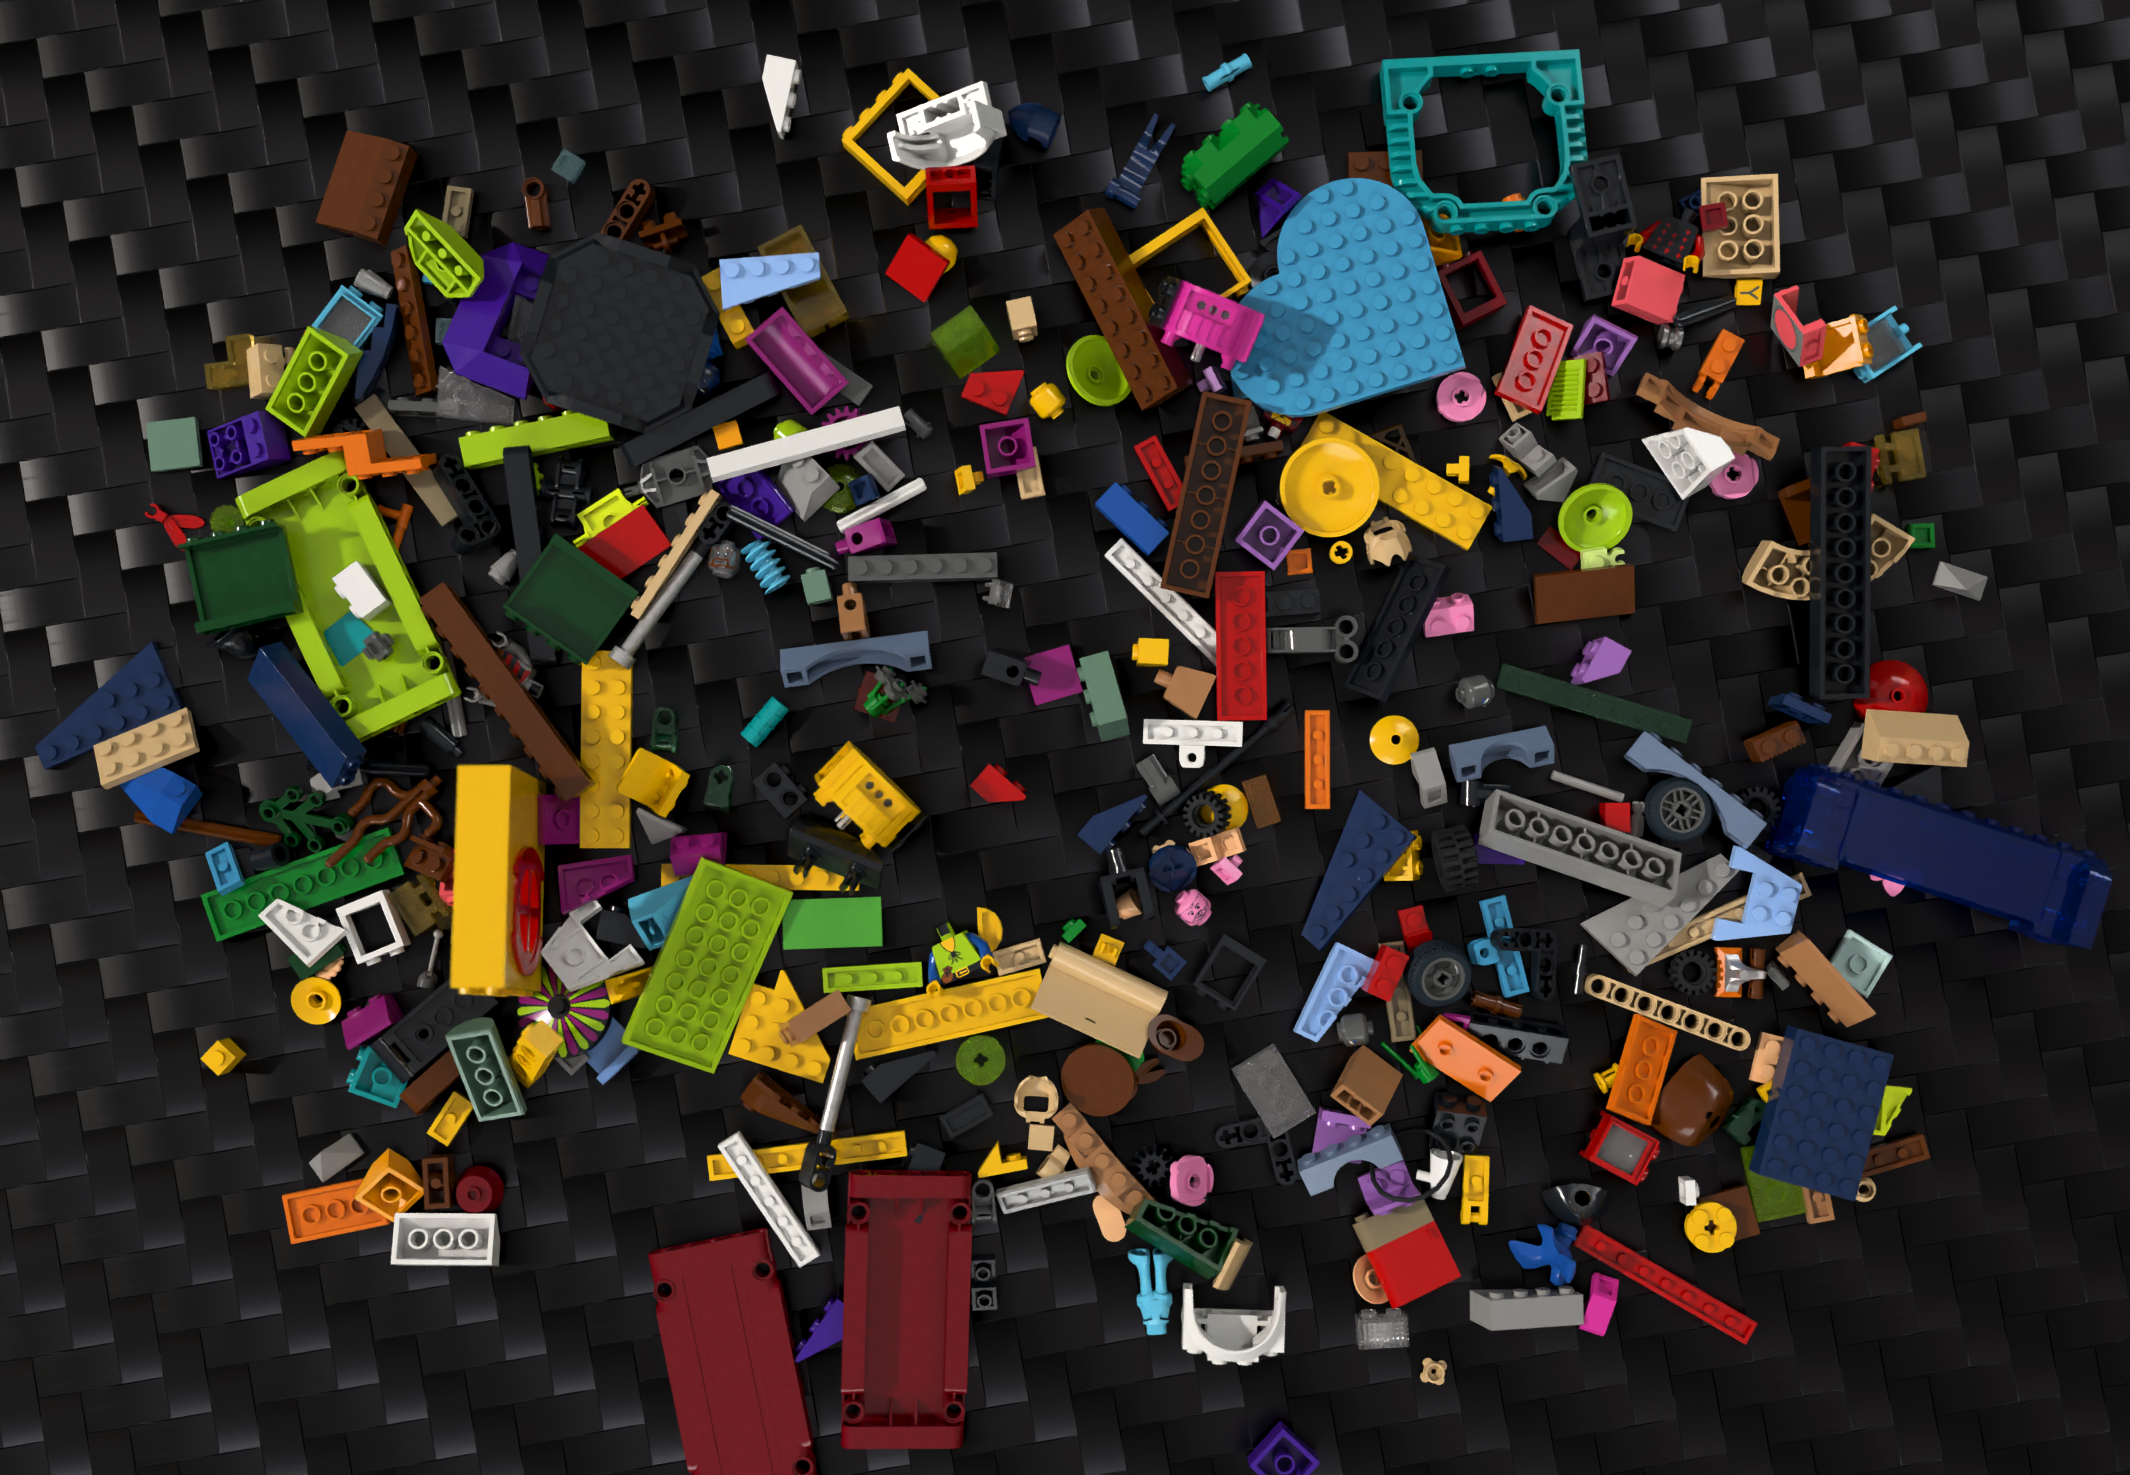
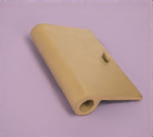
M1060 941L1059 945L1053 944L1048 955L1052 960L1030 1008L1140 1059L1148 1040L1149 1023L1162 1009L1168 991Z

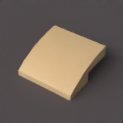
M1235 1238L1221 1272L1216 1275L1213 1281V1287L1220 1290H1229L1253 1242L1245 1238L1243 1241Z

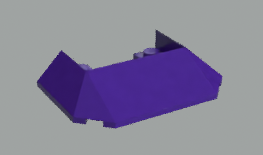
M512 242L480 256L484 260V279L472 297H462L442 341L456 375L526 401L534 380L520 356L522 345L500 336L517 297L520 296L531 301L535 300L540 279L550 255Z

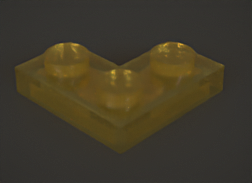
M247 333L225 337L228 361L204 364L207 389L217 390L249 385L246 350L254 346L252 334Z

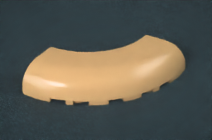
M1871 513V581L1882 576L1884 571L1894 563H1897L1915 540L1914 537L1874 513ZM1762 540L1744 570L1742 582L1760 592L1775 597L1791 600H1810V549L1796 550L1779 545L1773 541Z

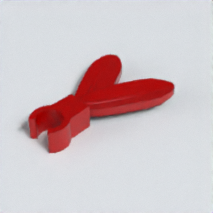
M150 504V506L155 507L157 510L155 515L152 516L149 512H145L148 518L156 519L164 524L168 535L177 548L179 544L186 543L187 539L181 528L198 529L205 525V521L198 516L169 515L156 504Z

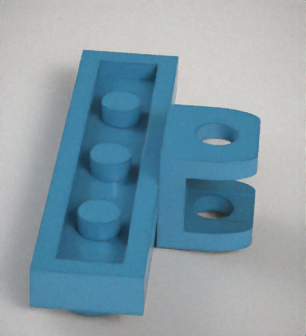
M1505 895L1479 901L1488 937L1473 940L1466 945L1470 963L1476 965L1495 963L1503 997L1505 998L1529 992L1520 951L1498 950L1490 943V935L1494 929L1499 927L1513 928ZM1500 937V942L1511 941V937Z

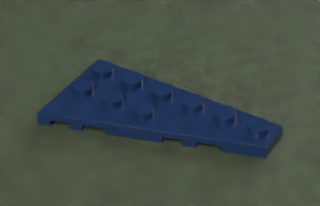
M150 642L35 746L44 769L56 767L94 750L93 745L184 708L156 643Z
M1361 790L1358 792L1301 933L1320 951L1327 946L1417 838Z

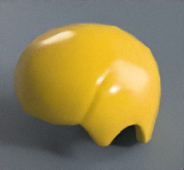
M943 235L931 236L925 241L926 244L951 261L945 272L949 271L955 265L958 253L952 239Z

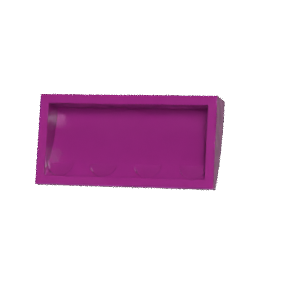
M783 307L779 308L745 338L746 342L811 415L849 383Z

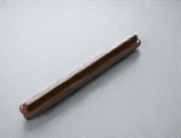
M136 810L134 816L136 823L156 826L151 823L141 810ZM185 818L177 829L179 831L262 846L282 842V836L279 834Z

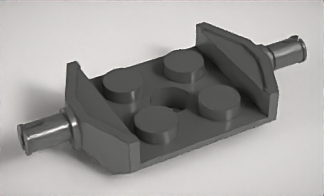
M697 445L649 459L642 463L640 481L637 482L638 485L623 488L625 496L629 498L639 494L645 495L658 510H662L664 506L701 496L705 492L709 493L711 489L714 490L715 484L712 481L706 459L709 457ZM681 470L684 473V477L680 482L671 481L670 475L673 471Z

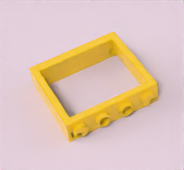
M908 68L904 73H898L892 81L893 85L887 91L883 90L877 96L876 103L871 109L866 108L861 113L860 120L854 127L850 126L845 130L842 135V143L847 151L909 206L926 188L925 170L921 169L903 187L855 143L910 83L929 101L940 98Z
M1203 207L1129 255L1134 267L1137 268L1201 226L1239 282L1220 296L1229 300L1236 296L1238 299L1249 292L1248 287H1250L1252 282Z

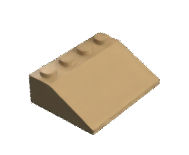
M1778 174L1701 178V206L1725 202L1728 220L1727 229L1702 233L1705 246V256L1702 259L1703 277L1776 279L1780 273Z

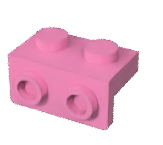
M1454 593L1448 597H1437L1423 625V632L1426 638L1474 631L1473 603L1469 595L1463 593Z

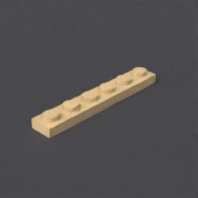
M711 489L709 493L705 492L698 502L700 507L695 514L692 512L688 516L684 524L687 526L682 535L678 533L672 541L671 546L673 549L669 555L665 554L659 561L658 567L660 569L655 576L651 575L644 585L646 590L641 597L637 596L631 605L633 610L630 613L632 616L640 620L670 580L696 540L700 526L723 498L719 493Z

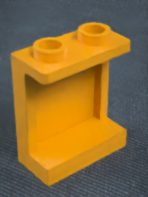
M1852 314L1849 318L1826 324L1822 359L1804 365L1803 368L1806 379H1817L1872 364L1873 347L1867 339L1866 333L1869 331V327L1863 315Z

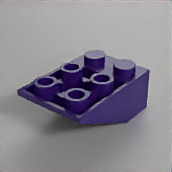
M256 411L207 431L217 479L274 467L291 460L283 421L268 411Z

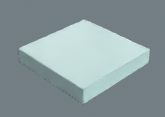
M1848 929L1829 962L1858 994L1868 998L1893 956Z

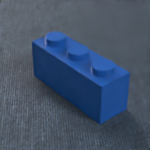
M1115 482L1095 503V507L1149 557L1168 537L1169 532L1167 529L1169 527L1159 517L1155 520L1149 514L1151 510L1144 502L1140 500L1137 503L1131 497L1133 493L1126 485L1122 483L1119 486Z

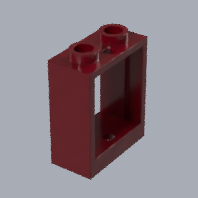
M1481 250L1474 254L1472 251H1469L1462 255L1461 259H1459L1460 261L1451 264V262L1444 263L1437 268L1448 309L1459 330L1502 309L1507 304ZM1475 262L1493 299L1464 313L1446 276Z

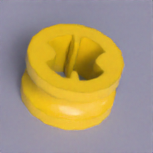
M1344 541L1336 542L1329 551L1331 560L1336 564H1345L1350 560L1353 553L1350 544ZM1336 547L1346 548L1345 559L1335 556L1334 552L1338 551Z

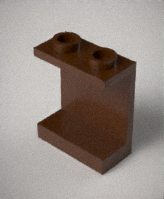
M1809 478L1777 491L1798 545L1807 543L1808 547H1810Z

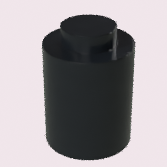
M282 842L254 848L250 853V863L259 872L285 866L290 861V851Z

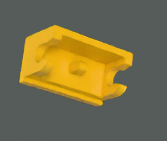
M653 966L604 980L611 1004L640 996Z

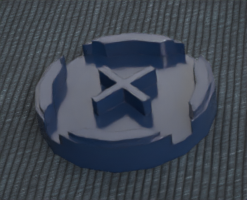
M1168 845L1160 848L1152 855L1148 862L1147 872L1152 884L1159 890L1165 892H1173L1172 890L1176 889L1182 890L1192 883L1197 874L1196 860L1186 847Z

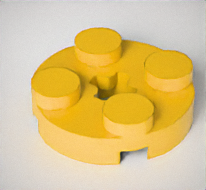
M1704 1201L1695 1205L1690 1214H1687L1684 1229L1687 1238L1695 1247L1704 1252L1716 1253L1733 1245L1737 1233V1224L1735 1217L1728 1208L1714 1201ZM1710 1220L1713 1221V1224L1717 1225L1713 1233L1705 1230V1226L1709 1225Z

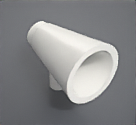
M1436 1148L1430 1149V1172L1418 1170L1416 1179L1429 1182L1430 1189L1435 1187L1445 1175L1448 1164L1447 1152ZM1452 1151L1453 1165L1450 1176L1443 1186L1431 1195L1433 1198L1446 1199V1195H1448L1463 1160V1156L1460 1153Z

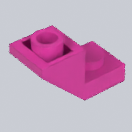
M1597 1272L1593 1274L1589 1299L1583 1305L1584 1325H1579V1329L1602 1337L1605 1335L1617 1302L1618 1279Z

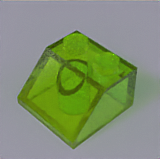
M971 305L930 333L932 341L960 379L1000 352L988 329Z

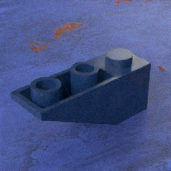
M1496 465L1492 466L1493 472L1490 473L1489 478L1490 485L1494 487L1495 497H1492L1493 512H1496L1497 521L1494 522L1495 536H1498V539L1503 542L1533 539L1531 512L1503 469Z
M1144 794L1092 816L1077 835L1099 854L1102 851L1108 853L1116 843L1113 840L1118 832L1123 834L1132 824L1129 821L1134 813L1139 815L1148 805L1145 802L1147 796Z

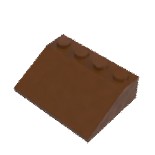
M347 130L316 223L387 246L418 154L408 145L387 138Z

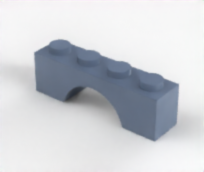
M1546 726L1449 745V763L1457 783L1481 778L1485 767L1500 759L1518 760L1529 768L1553 764L1554 743Z
M1388 1123L1375 1126L1371 1131L1361 1135H1353L1341 1143L1330 1144L1316 1153H1307L1298 1159L1297 1162L1299 1173L1310 1196L1333 1188L1337 1171L1350 1161L1366 1160L1382 1169L1404 1159L1401 1147Z

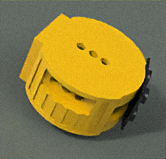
M850 741L814 776L817 784L820 786L813 793L815 799L823 807L827 802L834 801L843 810L835 818V822L841 818L837 826L843 830L853 820L863 829V833L859 837L863 845L869 850L878 842L893 853L896 848L904 844L906 838L914 830H917L927 818L914 801Z

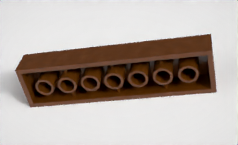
M1105 208L1089 209L1056 232L1053 236L1141 410L1159 406L1192 385L1193 382L1175 346L1173 345L1172 347L1161 342L1166 330L1149 323L1150 318L1148 315L1153 303Z
M1206 391L1202 393L1160 586L1162 589L1209 599L1252 401Z

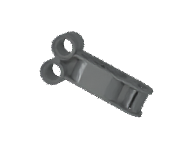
M1346 615L1339 618L1333 627L1266 628V654L1334 653V657L1339 663H1350L1358 656L1357 645L1350 641V637L1357 632V621L1355 618ZM1341 621H1347L1351 624L1352 630L1349 634H1344L1340 631L1339 624ZM1345 645L1351 648L1352 656L1349 659H1345L1340 655L1341 646Z

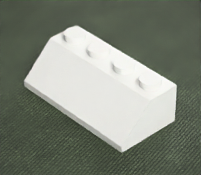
M395 1213L391 1254L392 1265L499 1266L500 1234L496 1214Z

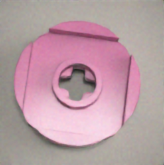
M1458 372L1448 376L1440 383L1436 392L1438 412L1453 422L1471 421L1483 410L1486 403V391L1483 389L1481 381L1475 375L1467 372ZM1463 391L1467 402L1458 403L1454 397L1455 394Z
M1732 451L1735 459L1709 484L1714 495L1725 499H1738L1751 492L1758 481L1759 470L1756 461L1747 454L1741 456ZM1730 468H1733V471L1739 474L1735 477L1734 481L1727 477V472L1730 471Z
M1196 1155L1183 1156L1179 1161H1174L1171 1164L1170 1188L1172 1199L1187 1206H1199L1204 1203L1206 1199L1203 1198L1207 1192L1211 1193L1214 1184V1174L1210 1164H1206L1203 1157ZM1194 1177V1182H1191L1190 1186V1178Z

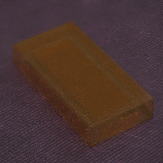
M1266 774L1243 781L1242 785L1257 829L1280 822L1281 819Z

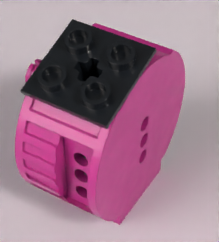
M1168 276L1166 280L1164 279L1161 282L1158 294H1160L1157 304L1154 303L1148 317L1150 318V324L1166 330L1161 340L1162 343L1173 347L1176 340L1184 337L1196 342L1190 358L1192 361L1200 362L1205 348L1208 347L1222 353L1223 363L1221 367L1232 371L1236 360L1247 363L1266 316L1175 277Z

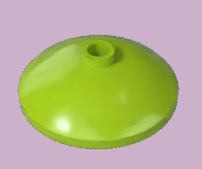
M1088 335L1073 344L1067 355L1066 370L1068 378L1077 393L1088 402L1098 406H1113L1124 400L1130 393L1131 388L1106 338L1100 335Z
M1606 483L1589 484L1577 489L1565 500L1558 516V529L1566 544L1578 552L1583 549L1603 546L1608 550L1617 545L1627 534L1632 523V506L1627 496L1619 488ZM1594 509L1592 514H1587L1589 510Z

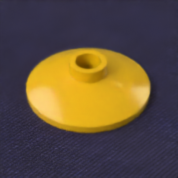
M1396 715L1387 716L1379 720L1373 726L1369 738L1370 747L1374 755L1380 761L1392 765L1402 764L1411 759L1410 754L1415 753L1419 745V735L1413 723L1402 716ZM1393 735H1397L1400 738V742L1397 745L1391 741Z
M1227 784L1216 785L1208 789V792L1215 791V794H1222L1220 799L1226 798L1228 802L1225 804L1231 807L1227 814H1232V818L1227 820L1230 824L1225 827L1224 831L1236 827L1240 828L1248 815V803L1244 794L1236 787ZM1203 805L1200 810L1201 817L1206 823H1212L1214 821V813L1209 806Z
M321 977L306 978L300 981L292 991V1008L296 1015L307 1023L315 1025L328 1023L337 1016L341 1009V995L336 986L327 979ZM316 994H317V995H320L323 1000H322V1001L317 1000V999H316Z

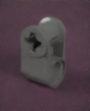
M976 1176L971 1184L972 1225H976L977 1222L991 1221L993 1224H997L993 1182L990 1177L979 1178ZM985 1183L989 1186V1190L983 1194L976 1191L977 1185Z

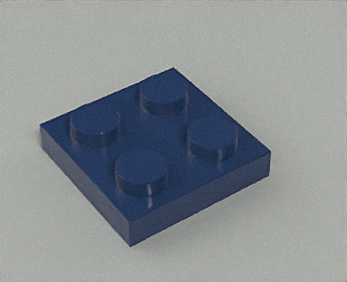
M1792 692L1770 696L1767 706L1811 726L1828 724L1832 714L1825 712L1826 708L1814 702H1811V704L1802 701L1803 697Z

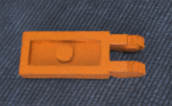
M1722 329L1698 372L1699 376L1692 391L1697 393L1701 390L1707 378L1713 382L1705 398L1711 400L1720 384L1723 383L1745 340Z

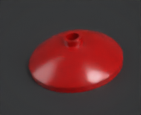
M1884 660L1870 665V698L1853 699V704L1857 715L1863 723H1865L1866 709L1925 713L1928 704V690L1923 677L1915 668L1905 662ZM1895 692L1900 694L1898 701L1894 698Z

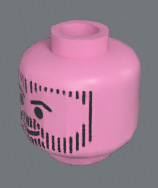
M1191 889L1187 892L1183 890L1175 898V913L1188 925L1200 926L1210 917L1211 903L1198 890Z

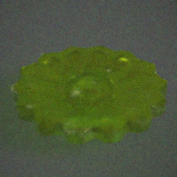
M222 505L221 508L217 507L215 512L211 513L212 518L209 520L211 523L210 528L214 532H234L236 527L243 526L245 523L240 510L232 505Z

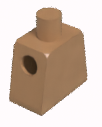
M845 583L842 585L843 595L837 597L841 634L845 641L870 638L864 597L862 593H858L857 583Z
M1177 665L1173 674L1159 669L1154 682L1166 688L1163 699L1196 720L1216 676Z

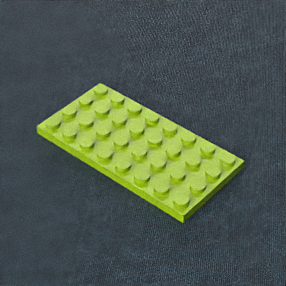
M701 857L621 1042L714 1074L793 892Z

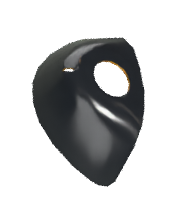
M1568 1184L1542 1192V1197L1549 1209L1563 1222L1572 1226L1592 1224L1607 1211L1612 1202V1195L1606 1190L1587 1184ZM1586 1191L1590 1196V1203L1587 1206L1578 1205L1574 1198L1576 1192Z

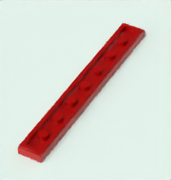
M1586 1225L1579 1228L1576 1235L1577 1239L1572 1241L1571 1244L1743 1344H1747L1758 1324L1756 1321L1592 1226Z

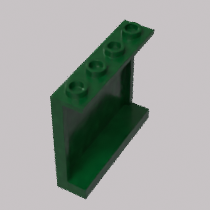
M273 519L259 522L260 526H238L234 532L217 531L211 533V537L204 539L202 537H191L186 539V543L178 545V549L185 550L200 622L195 623L196 633L209 635L304 612L285 525L275 522Z
M555 533L547 547L502 607L506 609L504 613L515 622L521 619L528 624L525 629L537 637L540 633L549 639L546 642L557 651L561 648L569 653L567 658L580 666L581 663L585 665L589 663L639 592Z

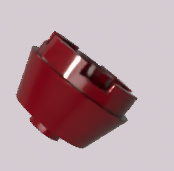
M473 1166L463 1171L458 1177L454 1188L455 1198L458 1205L467 1213L489 1214L500 1205L504 1195V1184L500 1176L493 1169L486 1166Z

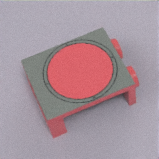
M1796 285L1774 294L1770 327L1797 365L1802 367L1822 359L1827 325L1822 319L1804 326L1796 317L1799 287Z

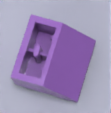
M1607 637L1595 639L1593 642L1589 641L1582 652L1585 657L1581 664L1577 663L1571 672L1573 679L1570 683L1578 685L1620 673L1631 650Z

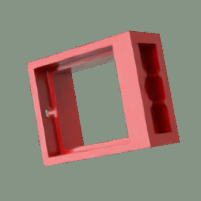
M975 165L925 168L929 229L978 227ZM970 191L971 207L934 209L933 192Z

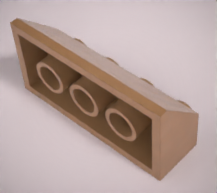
M1799 930L1795 931L1775 948L1780 954L1777 959L1786 969L1790 966L1794 969L1796 974L1793 977L1803 988L1808 985L1813 990L1810 994L1811 997L1820 1006L1825 1004L1830 1009L1827 1014L1836 1024L1842 1022L1846 1027H1849L1876 1014L1817 947Z

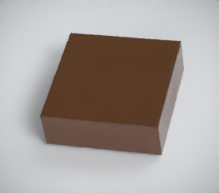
M1926 412L1900 417L1892 421L1893 427L1899 430L1926 422Z

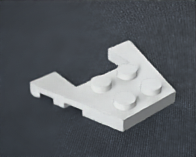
M597 900L570 912L569 918L562 927L556 930L541 951L542 956L570 992L645 964L631 944L611 959H608L582 925L603 909Z

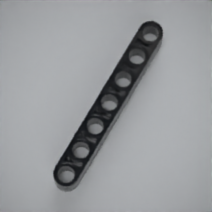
M771 369L766 370L692 407L691 410L677 416L673 420L621 443L619 448L630 468L635 467L780 394L782 390Z

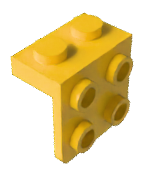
M639 748L618 782L616 789L619 793L648 806L655 813L666 818L668 813L673 810L680 792L687 786L690 774L680 766L644 748Z

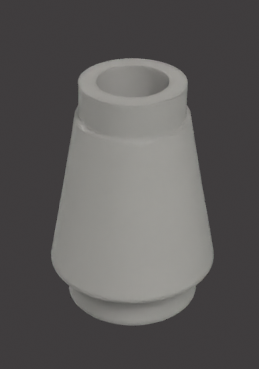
M362 268L354 281V286L358 288V291L386 300L390 298L394 290L393 286L370 269L365 270Z
M512 548L489 567L491 570L488 575L502 586L507 582L510 583L518 568L516 551Z

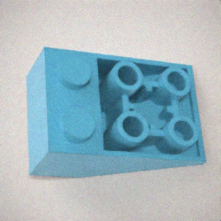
M693 875L628 899L631 922L649 951L662 947Z

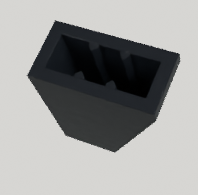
M1004 137L994 140L983 155L973 160L978 200L996 202Z
M1927 765L1879 789L1871 801V808L1875 812V817L1943 815L1941 766Z

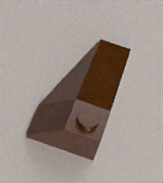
M762 1071L754 1077L740 1097L743 1100V1106L751 1112L756 1110L760 1114L818 1134L822 1118ZM836 1129L834 1130L832 1140H834L839 1133Z

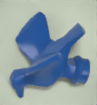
M1559 1222L1557 1228H1555L1556 1234H1554L1552 1227L1538 1224L1537 1226L1542 1236V1245L1539 1246L1515 1240L1509 1241L1511 1252L1524 1269H1535L1550 1265L1552 1268L1550 1281L1555 1286H1562L1566 1282L1570 1283L1573 1279L1576 1261L1572 1259L1569 1247L1572 1241L1577 1239L1578 1230L1574 1227Z

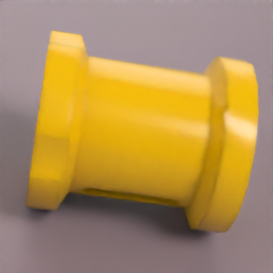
M1617 1063L1612 1064V1068L1600 1074L1598 1072L1594 1073V1078L1604 1094L1608 1093V1089L1613 1086L1619 1066Z

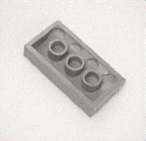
M1862 722L1853 723L1804 805L1821 817L1851 833L1855 830L1894 764L1861 758L1865 724Z

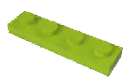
M922 961L822 968L824 993H832L838 989L840 992L923 987Z

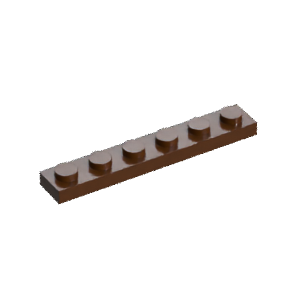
M404 245L391 251V261L394 269L416 396H426L438 391L435 387L438 384L418 267L414 264L409 245Z

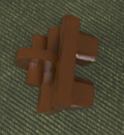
M675 212L665 214L663 217L665 223L656 226L654 220H647L641 223L642 231L638 233L644 247L652 250L655 249V251L665 249L666 254L669 255L672 254L670 246L679 244L678 241L688 238L681 218L678 219Z

